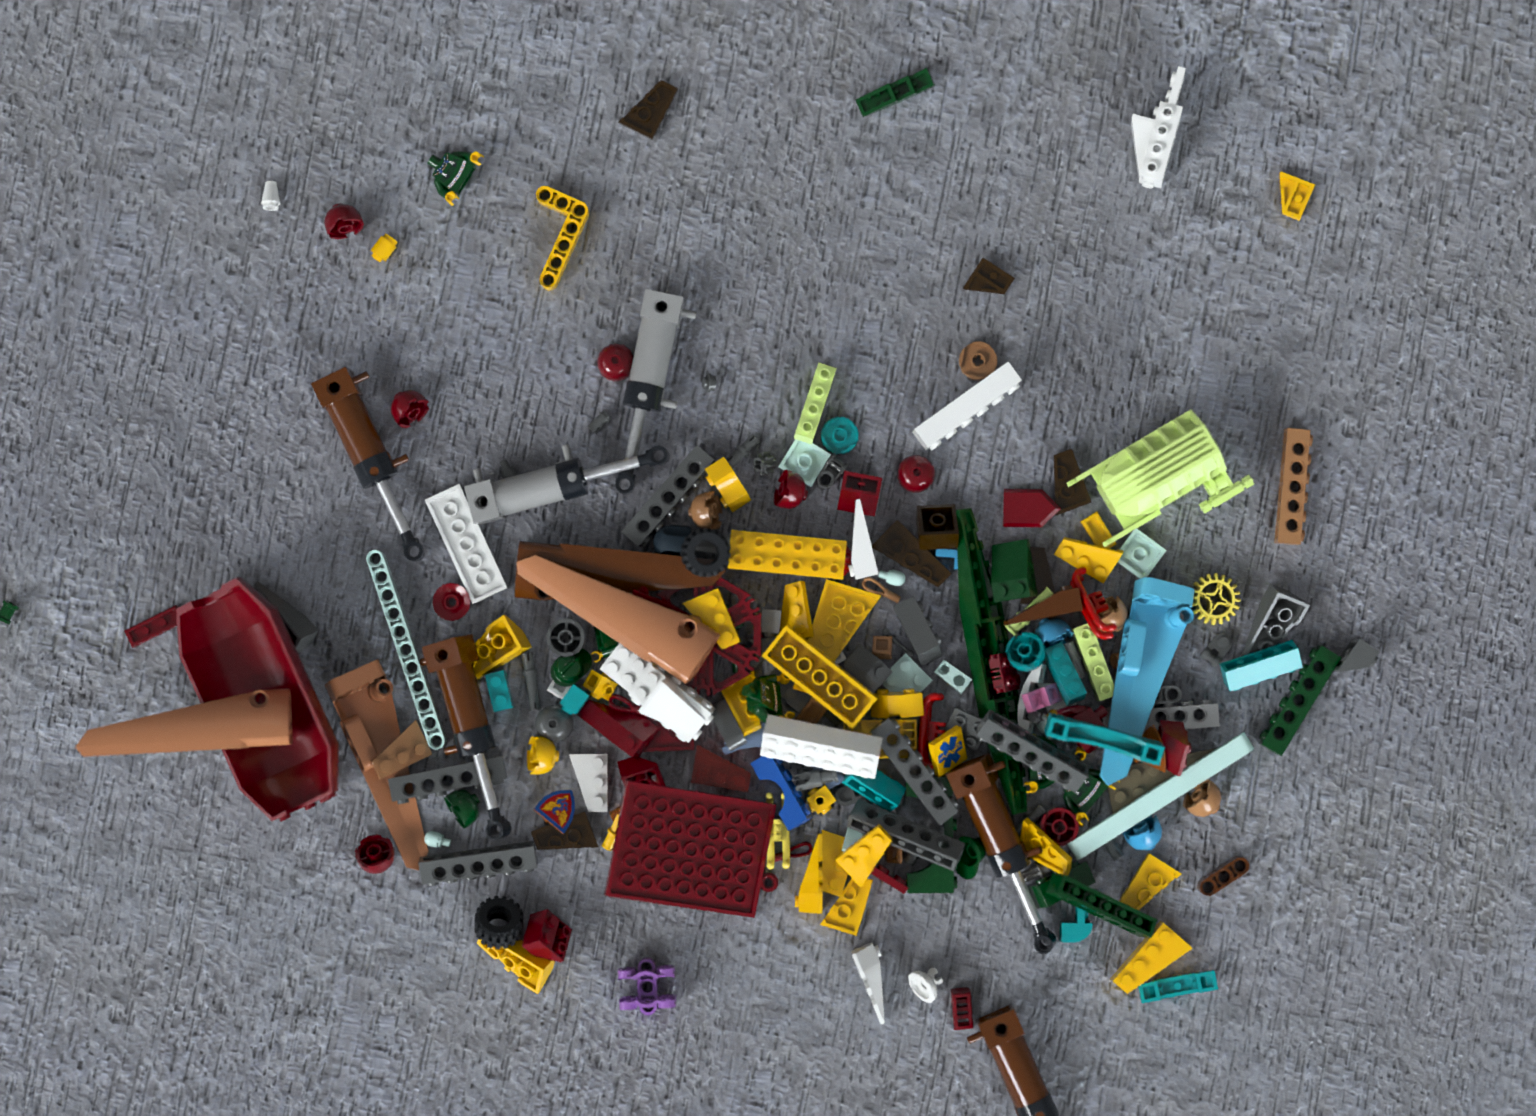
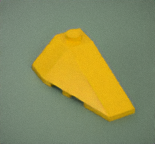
M822 833L817 835L799 888V896H795V907H799V912L822 914Z
M481 939L477 941V944L493 959H499L505 965L504 969L509 972L511 970L519 977L517 981L537 994L540 993L554 968L555 961L534 957L522 947L523 941L521 940L515 941L513 946L508 945L507 949L500 947V950H496V947L493 946L488 948V944L483 945Z

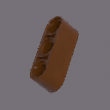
M1240 856L1231 858L1201 878L1197 883L1198 891L1206 896L1214 895L1244 875L1249 870V862ZM1241 860L1243 868L1238 871L1235 869V863ZM1222 871L1227 872V879L1225 881L1219 880V873ZM1205 882H1210L1212 885L1208 892L1203 890Z

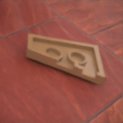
M415 720L371 762L379 780L432 755L417 721Z

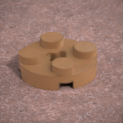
M976 341L967 345L959 356L961 372L972 380H983L996 369V353L985 342ZM977 356H981L980 359L983 360V364H979V366H976L975 362H973V358L976 359Z

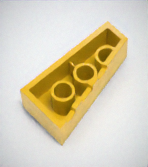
M1159 921L1155 926L1152 938L1145 937L1110 979L1128 994L1193 948L1165 923Z

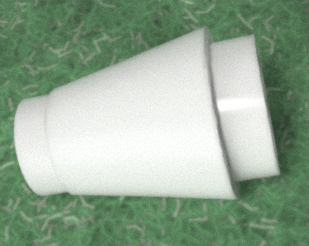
M275 181L265 182L261 201L264 210L275 211L278 210L280 205L277 182Z

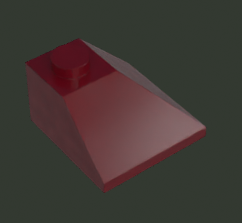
M630 757L617 762L624 787L626 780L666 786L658 764L640 757L638 760Z

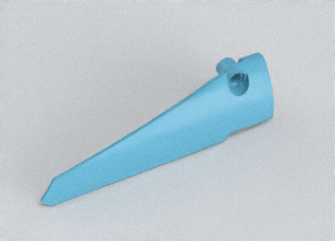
M1144 577L1134 582L1129 618L1126 620L1123 628L1108 728L1142 736L1186 625L1193 621L1194 613L1191 607L1193 605L1195 589L1151 577ZM1180 613L1183 614L1184 620L1181 619ZM1104 748L1100 777L1107 786L1127 777L1133 758Z

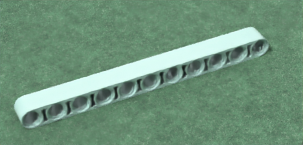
M372 550L367 554V564L427 743L432 749H441L446 745L447 737L423 666L419 663L420 657L387 558L382 551ZM378 553L381 556V560L378 564H374L372 556ZM380 572L387 574V579L384 582L378 580ZM387 590H391L393 597L387 601L384 598V593ZM393 608L399 610V616L395 619L390 616V611ZM399 626H403L405 629V634L402 637L396 634V629ZM405 644L411 647V653L408 655L402 652ZM412 662L417 665L415 673H411L408 670V666ZM418 680L424 685L420 692L414 688V684ZM423 699H427L430 702V706L426 710L420 706ZM429 717H433L436 720V725L433 728L427 726L426 721ZM436 735L442 739L440 746L433 744V737Z
M1244 732L1240 733L1183 769L1181 776L1173 775L1078 835L1067 846L1076 860H1080L1255 748Z

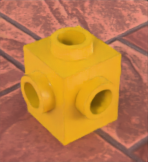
M592 669L583 687L590 690V695L600 700L602 697L609 701L618 684L612 681L604 672L600 674Z
M825 784L819 789L817 787L811 789L807 793L809 796L806 798L812 813L816 811L817 814L822 813L823 815L832 809L831 804L836 801ZM819 797L823 798L821 804L816 802V799Z

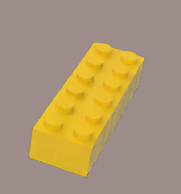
M789 625L783 628L762 655V657L852 729L857 726L879 698Z

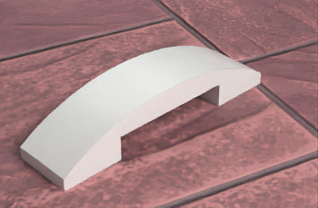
M1041 664L1040 667L1031 671L1023 685L1019 698L1018 726L1030 733L1033 732L1034 722L1026 717L1027 710L1021 695L1033 691L1035 683L1043 684L1047 668L1045 664Z

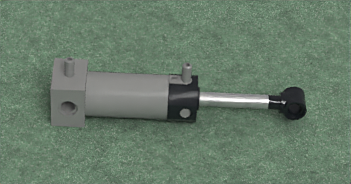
M645 289L640 312L641 323L623 399L624 405L635 409L625 459L637 456L646 411L660 412L661 406L677 408V401L663 399L676 329L679 328L681 316L695 319L697 314L695 311L683 309L684 298L682 296ZM665 305L667 309L664 312H660L657 310L658 307ZM634 468L619 472L618 478L615 481V487L619 493L628 495L634 491L636 477L633 474ZM624 479L630 481V487L626 490L620 488V482Z
M566 444L562 446L565 461L496 481L491 479L483 481L481 469L477 468L473 470L476 483L466 485L464 488L473 523L482 525L505 519L506 515L588 495L587 481L648 464L650 467L656 465L663 466L669 461L670 454L666 448L659 445L646 450L645 454L584 470L580 459L572 458L570 447ZM659 450L663 451L664 458L656 461L654 458L655 453ZM485 498H487L488 503L485 507H483L482 502Z

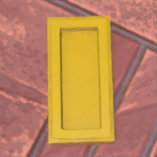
M1098 512L1080 521L1095 546H1103L1102 543L1112 537ZM1114 541L1107 545L1106 548L1110 549L1117 543Z

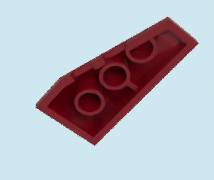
M589 699L577 714L618 748L637 760L660 729L643 716L615 710L608 705Z

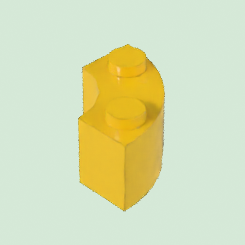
M725 457L705 468L708 474L705 478L711 487L716 486L722 496L719 500L725 509L729 507L733 513L751 501L749 494Z
M914 688L903 689V692H889L888 689H878L877 693H874L879 698L871 707V717L890 718L901 716V718L924 715L922 692H917Z

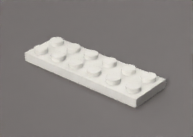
M455 485L425 499L463 585L469 593L472 604L507 589L508 587L480 526L473 523L468 500L461 485Z

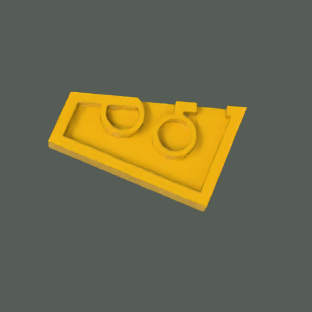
M797 581L785 585L779 633L786 625H789L806 639L814 637L805 581Z

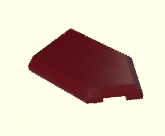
M1004 489L1003 527L1042 528L1061 510L1043 489Z

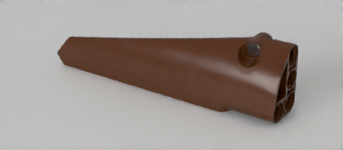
M519 541L517 561L538 555L628 593H632L634 589L638 590L642 586L647 587L648 591L713 586L726 572V569H724L718 575L701 577L692 574V572L686 569V566L682 563V556L571 544L555 545ZM696 558L701 564H710L714 561L712 559ZM516 566L515 598L542 601L554 599L549 595L541 597L539 594L540 589L518 575Z

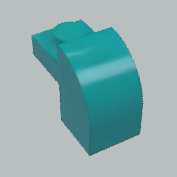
M1075 907V921H1060V941L1075 943L1084 940L1090 934L1093 926L1092 922H1085V919H1088L1089 913Z

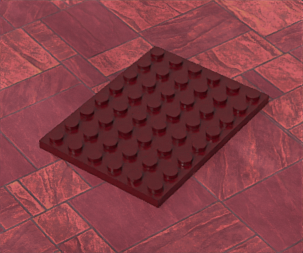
M626 780L604 895L755 918L776 804Z

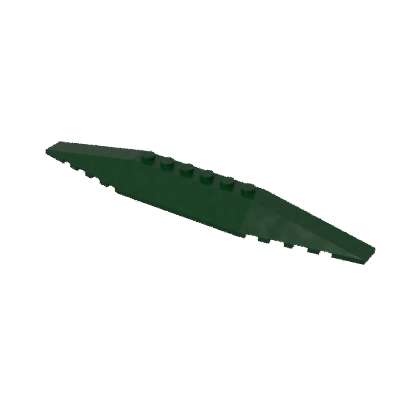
M972 508L956 510L959 530L957 548L959 609L978 714L983 719L991 709L1018 725V689L996 693L992 680L1001 679V677L992 679V676L1000 675V671L991 673V671L998 670L999 668L990 669L989 665L990 655L1005 653L1007 643L1009 642L1007 630L1004 626L1005 619L1002 602L994 603L991 577L988 571L990 564L988 560H985L982 552L985 548L982 540L979 541L976 533L979 530ZM988 743L994 763L1005 762V768L997 772L1012 815L1027 812L1026 787H1023L1025 768H1022V762L1016 761L1009 754L997 750L995 746Z

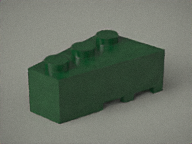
M1076 860L1072 862L1068 877L1087 886L1096 883L1086 861L1079 862ZM1052 875L1042 877L1036 880V883L1027 886L1037 909L1049 907L1061 901L1046 893Z

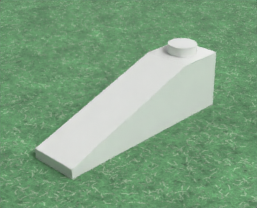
M871 942L851 950V953L882 1025L885 1023L881 965L879 957L882 955L878 945L874 946Z

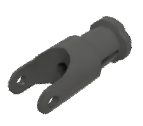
M817 769L793 776V779L796 781L802 779L809 780L804 784L797 785L795 787L797 791L820 787L828 782H838L837 773L834 770L820 771Z

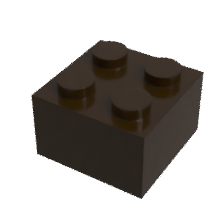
M955 504L917 505L916 525L919 550L958 548L959 530Z

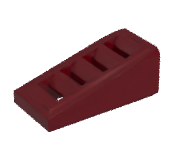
M970 988L950 989L954 1030L972 1029L973 1014ZM967 1003V1005L957 1006L956 1004ZM961 1011H967V1012H968V1013H964V1014H957V1012H961ZM968 1018V1021L958 1022V1019Z

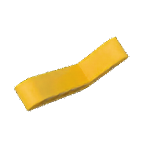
M541 186L536 191V198L539 203L567 216L540 275L542 287L550 291L557 287L589 217V209L580 200L548 186ZM543 192L550 193V197L547 200L540 199V196ZM562 199L568 201L567 206L564 208L558 207V202ZM578 207L585 209V213L581 216L575 214V210ZM569 225H576V232L569 233L567 231ZM562 242H568L570 244L567 250H561L559 248ZM555 259L562 261L561 266L558 268L552 267V262ZM548 276L554 278V282L551 285L544 284V279Z

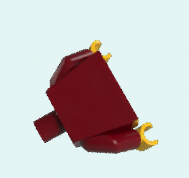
M1082 704L1067 706L1058 710L1051 709L1049 711L1103 727L1105 726L1101 720L1108 715L1107 710L1102 705L1094 711L1089 706ZM1075 742L1078 745L1075 755L1081 752L1083 754L1080 756V760H1085L1086 754H1090L1099 747Z

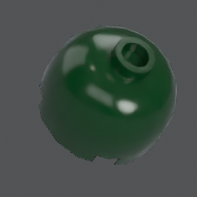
M462 789L455 790L445 796L444 800L448 809L457 817L455 819L462 828L469 827L477 820L480 812L478 807L480 800L475 793L471 795L468 791Z

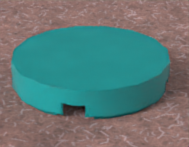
M837 416L829 419L821 430L822 444L833 454L843 455L849 453L858 442L859 432L857 426L852 420L845 417Z

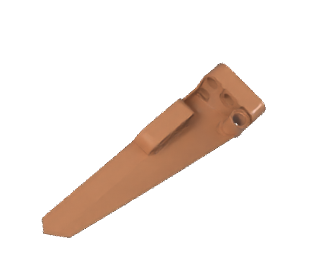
M538 555L516 562L518 575L643 660L650 663L654 662L685 684L695 677L720 637L718 632L702 623L701 618L697 615L688 616ZM689 621L694 623L695 629L689 627Z
M377 659L328 681L325 684V688L340 717L342 731L406 868L419 870L418 862L420 857L427 856L429 851L424 841L425 835L416 798H409V802L397 804V801L392 802L388 783L390 778L409 775V768L407 766L379 780L371 763L401 734L392 697L393 684L387 679ZM379 685L386 687L387 692L385 694L379 691ZM412 783L406 784L405 790L407 793H414Z
M290 688L257 690L89 729L75 748L83 757L292 745ZM259 693H263L266 697L263 704H259L256 701V696Z

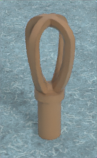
M865 577L861 585L866 591L882 595V597H886L896 603L899 602L901 596L891 592L877 580ZM866 581L875 583L883 591L879 592L868 588L865 585Z

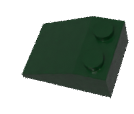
M1029 539L992 545L991 585L994 603L1038 596Z

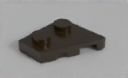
M982 258L963 289L1005 294L1015 278L985 258Z

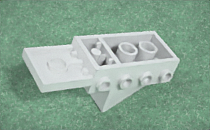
M1178 66L1177 72L1173 71L1170 80L1172 90L1167 91L1165 102L1160 101L1159 107L1155 106L1153 118L1136 114L1132 115L1131 130L1139 183H1142V186L1152 189L1153 186L1157 188L1162 187L1182 116L1183 107L1178 106L1177 102L1185 76L1186 68Z
M620 643L600 668L601 671L629 692L628 695L635 704L642 705L639 709L641 714L660 721L666 729H672L677 733L676 736L683 742L687 741L689 743L692 739L696 741L703 732L700 730L704 724L707 726L714 718L712 713L716 709L708 700L701 698L693 688L686 686L682 681L654 662L650 663L643 660Z

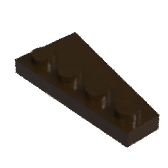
M899 520L872 545L873 549L881 552L936 587H939L952 574L929 550H919L918 539Z

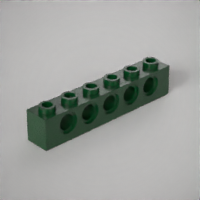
M1322 645L1312 648L1308 655L1310 657L1307 664L1304 663L1302 665L1303 668L1299 669L1298 673L1300 675L1298 679L1292 681L1288 688L1290 690L1289 694L1281 699L1278 705L1280 709L1277 713L1274 712L1269 719V727L1267 730L1263 729L1259 736L1260 742L1258 744L1278 756L1283 755L1341 659L1340 656ZM1317 661L1322 664L1320 672L1314 670V664ZM1306 678L1312 680V686L1309 689L1304 686ZM1297 694L1302 697V703L1299 705L1294 702V697ZM1288 710L1292 713L1290 721L1284 719V713ZM1277 727H1280L1283 732L1279 738L1274 735V730Z
M1052 874L1046 893L1138 937L1152 938L1157 919L1066 875Z

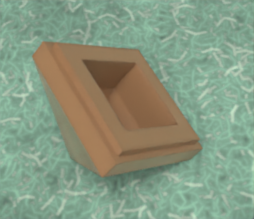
M889 845L887 847V863L901 864L904 851Z

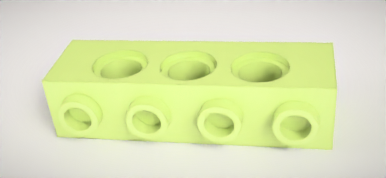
M818 362L794 439L809 444L813 443L837 368Z
M1088 623L1072 628L1073 638L1082 657L1081 659L1096 700L1102 701L1113 697L1114 683L1097 637L1091 631Z

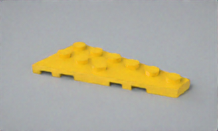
M826 579L812 624L814 637L809 638L808 641L835 662L881 595ZM794 683L793 690L808 694Z

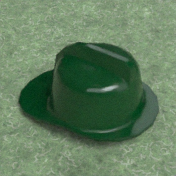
M582 648L573 656H560L552 664L550 671L553 681L563 687L572 686L577 683L591 668L592 659L588 651Z
M962 836L958 840L965 843L955 870L962 878L972 879L976 876L979 864L985 858L986 851L980 837L970 838Z

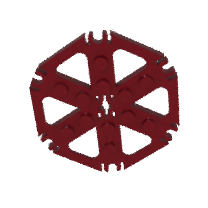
M722 577L713 586L695 587L694 598L715 590L717 586H722L737 595L738 603L728 609L735 627L745 621L753 623L754 644L752 647L747 648L740 643H736L722 649L715 643L694 679L685 684L694 690L696 687V692L699 696L702 688H705L707 696H710L712 687L713 695L752 674L746 670V667L750 671H754L755 668L750 665L751 660L760 661L754 654L762 657V612L754 615V613L760 610V607L752 609L750 604L755 601V598L746 601L752 595ZM681 589L663 590L656 594L662 598V601L670 604L669 609L691 616V614L670 601L671 595ZM689 621V627L695 629L694 623ZM714 652L736 664L738 672L722 682H717L714 679Z

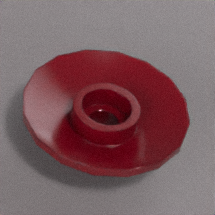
M447 583L436 590L433 595L432 604L434 611L439 617L444 620L455 621L467 614L470 609L471 600L469 593L463 586L456 583ZM452 598L456 600V604L453 606L450 604V599Z

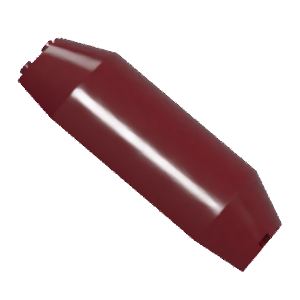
M242 577L234 578L221 585V589L177 608L179 657L201 704L257 690L290 688L293 729L292 745L221 749L239 790L271 821L276 819L284 821L291 817L290 813L303 807L305 810L316 806V801L323 803L337 796L339 743L279 610ZM259 693L256 696V701L259 704L265 702V695Z

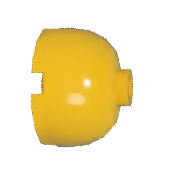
M541 736L530 737L528 744L531 745V749L527 750L528 771H531V775H540L551 771L555 762L559 761V751L556 750L554 743L547 738Z

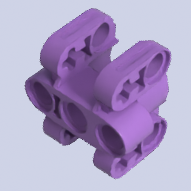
M645 957L640 960L637 971L636 967L619 968L618 980L637 979L638 989L637 996H622L619 998V1009L633 1010L639 1006L643 1014L652 1015L657 1009V1004L658 1008L676 1007V994H658L657 979L660 977H675V965L657 966L656 970L654 960ZM649 962L652 965V970H643L641 967L642 963ZM646 981L651 982L653 989L645 991L642 984ZM654 1007L652 1010H646V1009H644V1008Z

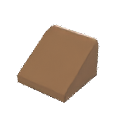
M873 636L872 654L879 659H892V636Z

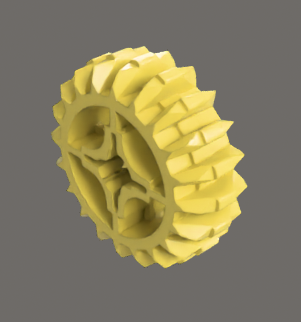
M1214 573L1212 579L1210 574H1206V580L1203 577L1199 578L1201 584L1198 582L1193 583L1197 588L1194 592L1192 607L1195 606L1196 609L1193 610V613H1200L1197 617L1198 620L1205 617V624L1210 619L1211 625L1216 624V619L1219 624H1223V618L1226 621H1230L1228 614L1235 616L1236 613L1232 609L1239 610L1240 608L1235 605V602H1241V599H1235V595H1239L1240 591H1233L1237 585H1229L1232 582L1231 578L1225 582V575H1221L1220 579H1218V573ZM1210 583L1217 584L1211 593L1202 591ZM1222 587L1227 590L1229 601L1222 597ZM1217 595L1221 602H1214L1213 604V600H1210V597L1207 596ZM1200 597L1207 601V612L1200 604ZM1218 605L1227 607L1223 613L1212 615Z

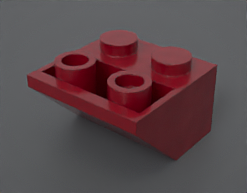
M844 471L837 510L855 513V500L860 499L864 515L875 517L882 478Z
M1160 720L1158 733L1165 747L1166 769L1176 776H1181L1183 769L1187 766V753L1191 752V742H1188V731L1185 730L1183 722Z
M548 909L532 913L529 917L522 947L534 957L564 962L572 929Z

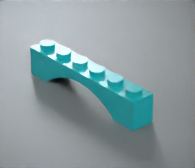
M1049 712L1044 729L1046 736L1106 748L1158 766L1165 749L1160 741Z

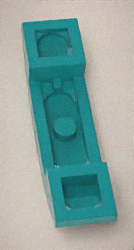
M1215 970L1147 981L1138 986L1141 1003H1148L1169 997L1218 990Z

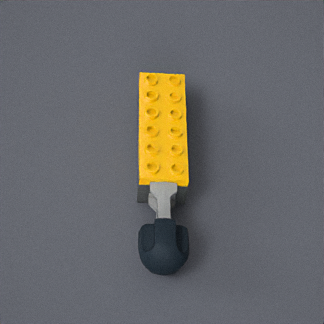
M668 525L659 529L653 540L655 553L680 556L681 545L684 543V539L692 532V529L689 526ZM731 530V538H726L731 548V558L729 557L728 560L729 570L843 580V577L849 572L848 566L852 565L851 550L846 545L847 541L739 530ZM700 542L695 547V552L715 553L717 555L716 547L711 542Z

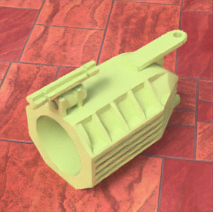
M1189 410L1067 482V485L1070 487L1090 474L1097 483L1096 488L1110 512L1116 515L1124 529L1104 541L1102 544L1106 547L1161 514L1159 509L1202 484L1211 496L1208 498V501L1205 500L1199 503L1201 511L1205 514L1212 510V507L1216 508L1243 492L1244 488L1248 489L1253 486L1254 482L1247 475L1241 481L1238 480L1232 483L1225 471L1227 468L1219 448L1203 422L1192 410Z

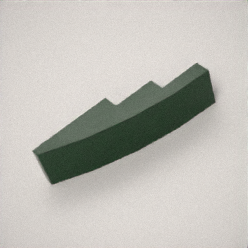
M925 68L911 76H906L891 84L888 83L855 101L862 117H866L920 94L936 85L929 69Z

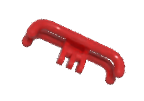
M1080 567L1073 573L1070 585H1072V589L1079 588L1083 607L1081 612L1096 637L1104 640L1114 637L1112 631L1117 629V625L1115 623H1103L1098 614L1108 610L1109 605L1105 603V598L1101 597L1103 595L1101 591L1087 594L1081 583L1084 580L1082 575L1087 570L1085 567Z
M930 693L923 699L924 715L920 716L918 752L924 758L921 760L924 766L929 765L932 770L934 768L932 761L928 757V743L936 739L938 734L946 732V730H938V726L945 727L946 722L931 721L932 705L935 701H942L944 699L942 693Z

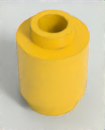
M385 233L384 236H380L370 251L373 253L371 256L378 262L382 260L386 262L396 249L398 242Z

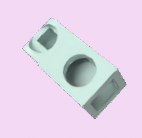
M945 660L934 671L937 676L946 681L948 685L961 695L972 682L970 677Z

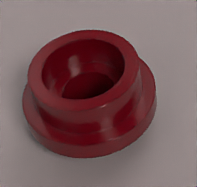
M773 873L763 874L760 888L765 892L774 891L778 886V878ZM771 879L772 885L767 886L765 880Z

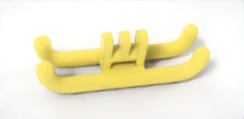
M771 792L766 793V802L774 803L773 794ZM783 793L781 794V804H782V807H783V805H784V794H783ZM780 819L773 820L767 851L768 869H773L775 866V842L782 841V867L784 869L790 867V830H787L784 822Z

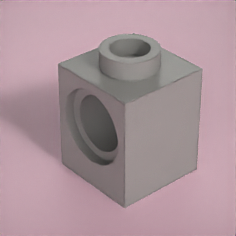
M762 609V632H764V636L775 637V634H779L780 610Z

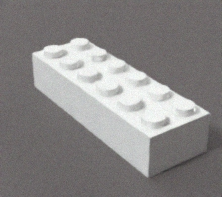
M1008 361L913 430V434L925 450L929 448L931 451L941 445V440L944 437L948 440L958 432V427H966L973 421L972 417L975 415L980 417L989 409L987 406L990 404L995 406L1005 398L1004 394L1008 393L1010 395L1020 387L1019 383L1022 379Z
M768 715L763 732L760 756L875 779L883 738Z

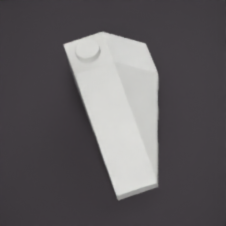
M860 499L855 500L851 551L852 565L848 566L850 576H854L855 580L878 574Z

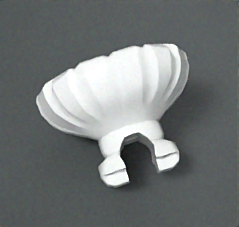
M930 968L927 974L917 970L908 975V982L913 992L922 1001L932 1003L936 999V985L943 983L942 977L934 978L935 974L938 973L936 968Z

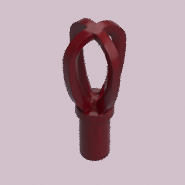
M617 694L610 697L608 703L611 708L635 713L647 718L646 715L639 712L641 707L636 706L627 698ZM615 698L623 701L630 708L615 705L612 700Z
M805 841L791 847L790 858L804 857L811 854L813 851L811 843ZM804 845L809 846L808 852L791 854L796 848ZM782 852L775 854V862L782 860Z

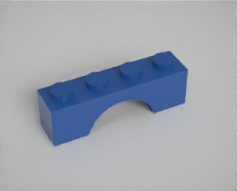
M761 756L750 764L759 780H772L781 787L784 794V805L779 815L787 830H794L812 819L811 808L807 803H804L801 797L802 792L795 789L796 786L792 782L793 777L783 766V760Z

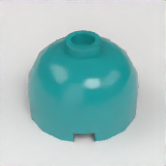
M1023 632L1021 633L1022 635L1012 637L1007 643L1006 655L1014 668L1019 671L1029 672L1040 667L1046 653L1044 644L1039 636L1034 633Z

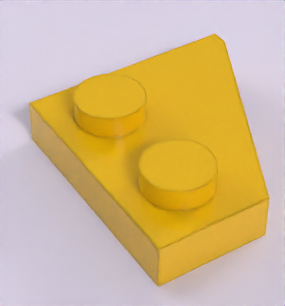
M1280 172L1282 214L1300 221L1315 184Z

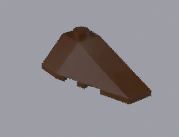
M1072 585L1060 587L1061 591L1049 595L1004 621V625L1083 611L1079 588L1072 589Z

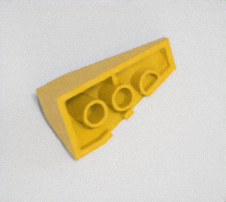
M502 615L489 624L482 637L475 642L479 660L472 662L477 680L532 647L523 630L506 615Z

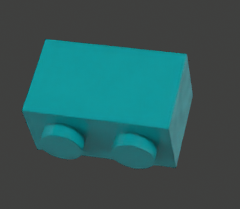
M506 670L486 674L485 678L493 711L498 712L514 708Z
M573 684L560 702L563 705L561 709L570 715L573 713L578 714L591 695L577 684Z

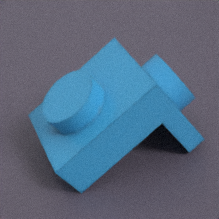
M951 548L935 549V557L954 558L953 570H958L957 550H951Z

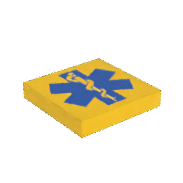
M958 725L928 743L934 773L938 777H941L967 759L962 729Z

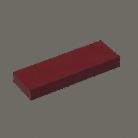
M175 605L124 630L132 648L177 627L176 609L178 606Z

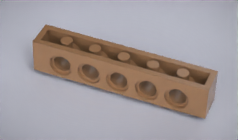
M1284 429L1274 539L1276 544L1301 545V541H1304L1305 531L1302 530V524L1306 521L1304 503H1307L1308 492H1305V489L1310 479V474L1307 473V466L1311 463V454H1309V446H1312L1313 435H1310L1311 430ZM1295 444L1301 446L1302 451L1300 454L1294 452L1293 447ZM1293 463H1297L1300 466L1299 473L1293 472ZM1291 482L1298 484L1297 492H1293L1290 489ZM1290 501L1296 503L1297 508L1295 511L1289 509L1288 504ZM1288 520L1294 521V530L1287 528Z

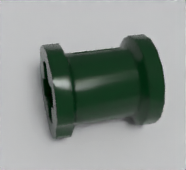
M3 600V606L0 609V621L10 625V619L19 607L7 600Z

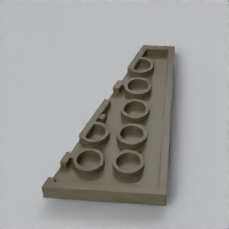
M1216 748L1187 754L1186 767ZM1143 762L1132 764L1127 777L1120 779V783L1118 781L1112 783L1116 790L1111 789L1109 786L1107 788L1112 814L1175 774L1167 769L1166 772H1162Z

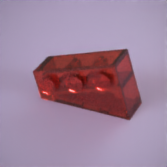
M697 744L691 783L748 792L751 778L750 771Z

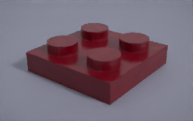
M881 864L878 867H874L871 872L872 875L905 894L908 889L905 879L897 874L894 877L891 876L889 869Z

